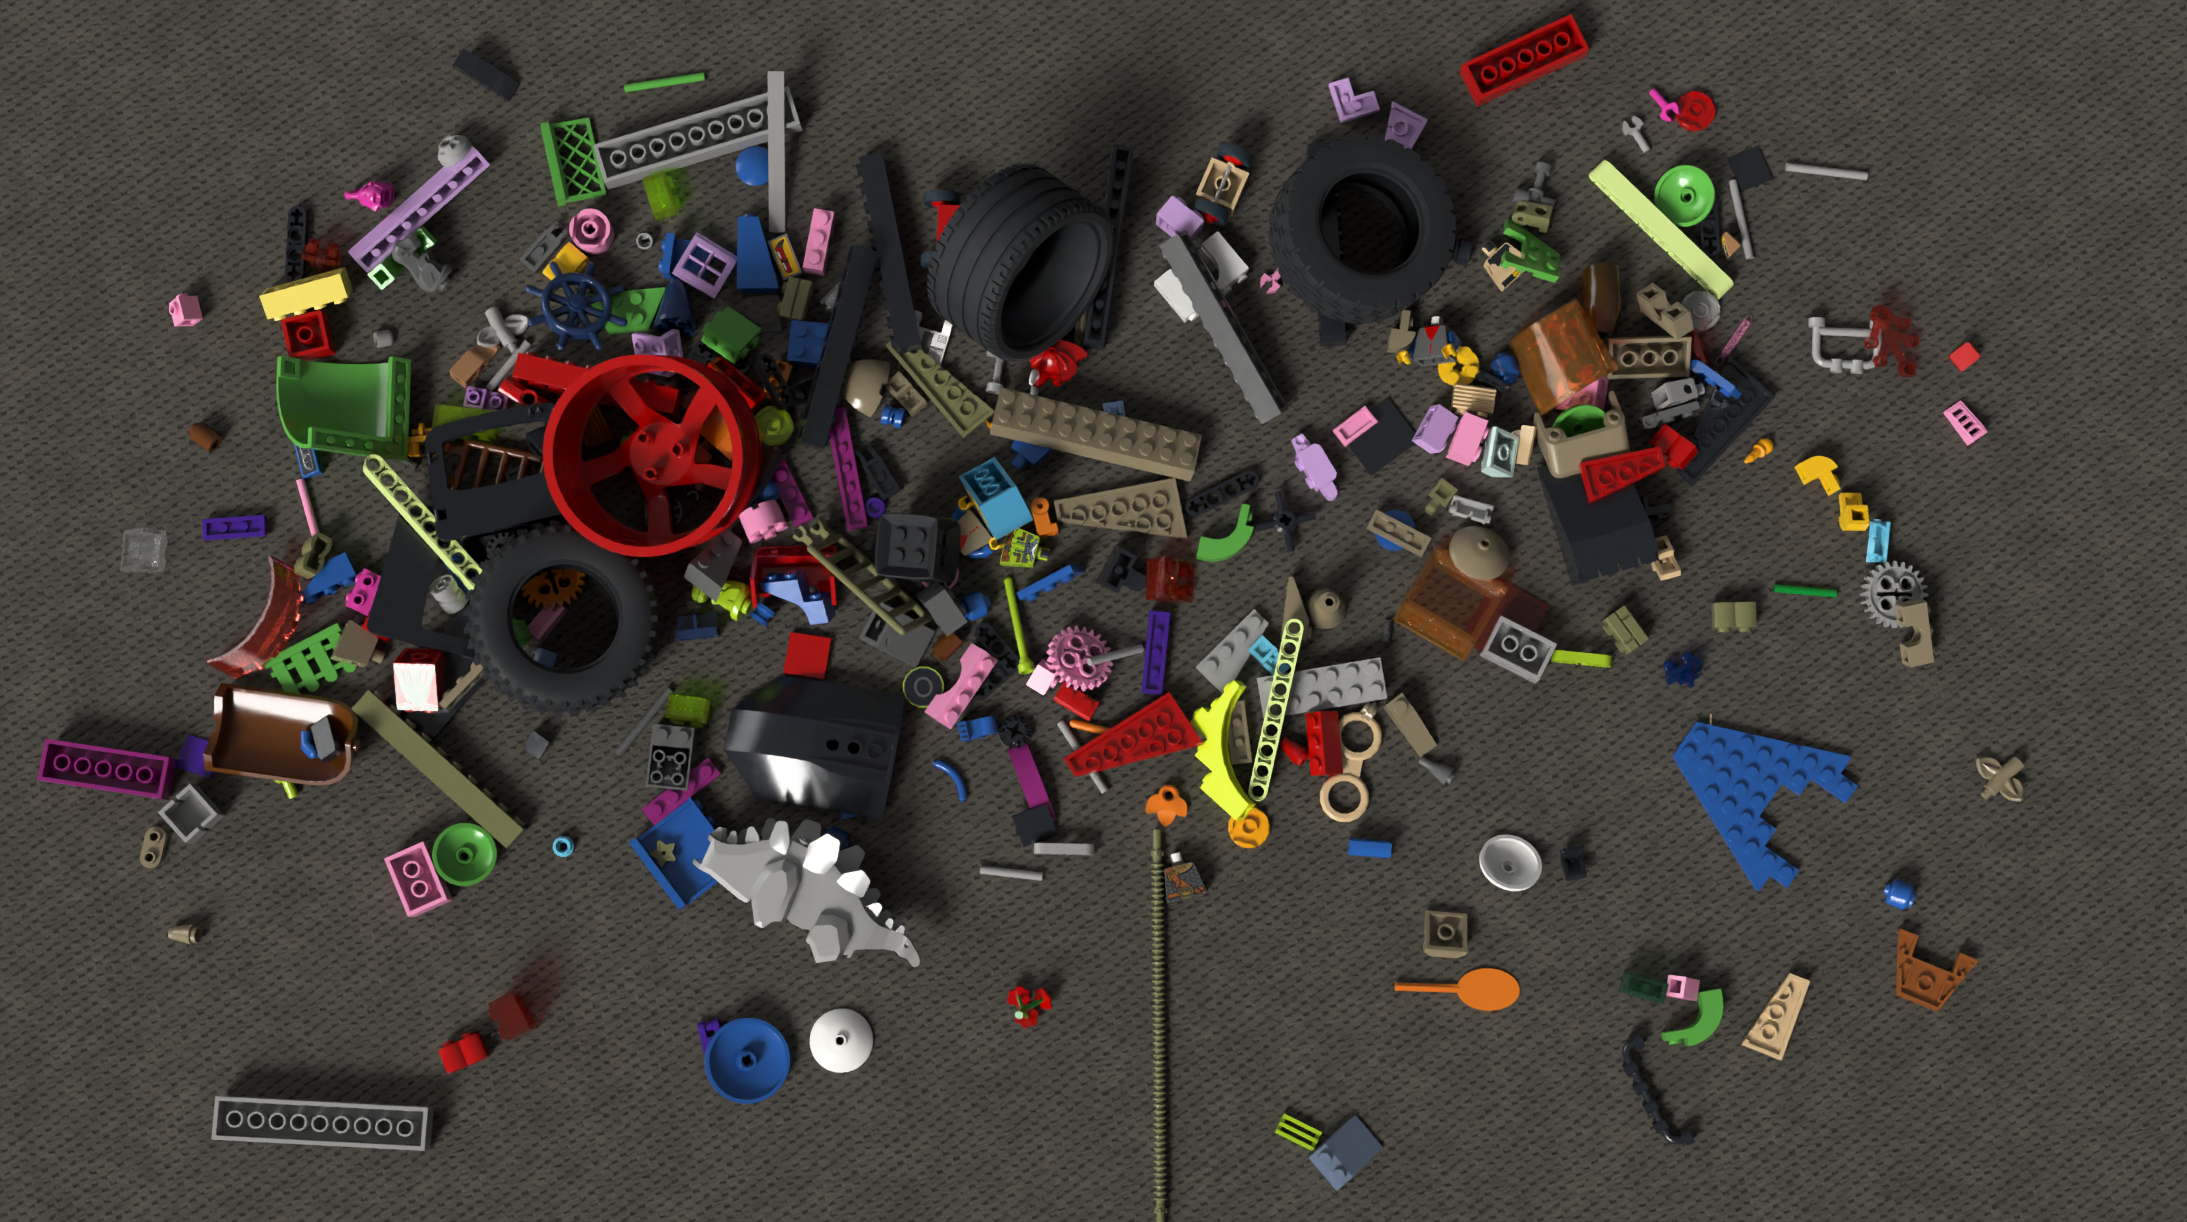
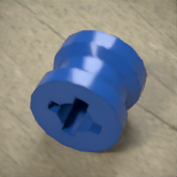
M760 602L757 604V609L750 614L753 619L765 627L768 626L769 619L776 615Z

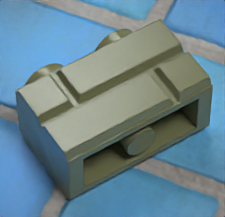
M789 277L788 282H784L782 287V294H784L783 302L779 301L777 306V313H779L781 320L789 322L792 320H806L814 290L813 282Z
M1626 605L1602 621L1604 623V631L1609 636L1613 635L1617 641L1615 642L1616 647L1621 653L1625 652L1626 655L1650 639Z

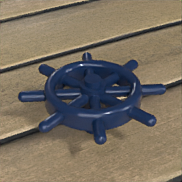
M552 261L549 266L555 278L547 284L544 290L532 285L525 286L527 293L541 297V315L530 318L527 321L528 325L533 327L545 322L551 330L560 335L557 343L558 350L565 349L568 338L576 340L590 338L595 348L602 350L603 344L597 334L603 331L608 322L620 326L628 324L627 319L611 314V297L623 293L625 290L624 286L618 285L606 289L600 281L592 277L596 264L592 261L587 264L584 273L570 272L565 274L562 273L557 262ZM570 285H579L576 294H574ZM562 288L566 297L554 294V292ZM587 288L595 293L589 297H584ZM550 301L564 306L551 310ZM601 301L603 311L589 305ZM567 314L565 323L561 322L557 318L559 316ZM586 314L598 317L599 319L591 324ZM581 321L583 327H576L579 325V322Z

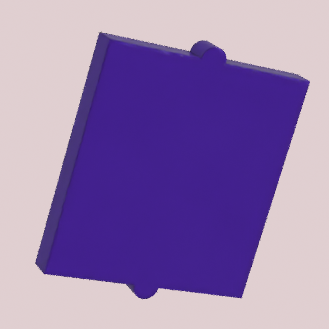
M188 734L183 748L180 749L181 754L176 767L211 778L213 771L205 770L203 757L208 741Z

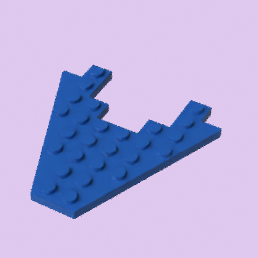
M1700 722L1694 723L1672 755L1757 891L1761 890L1769 877H1772L1788 888L1799 872L1797 868L1765 846L1776 831V828L1759 816L1780 786L1783 784L1799 796L1810 780H1812L1844 803H1847L1858 785L1841 774L1850 761V756Z

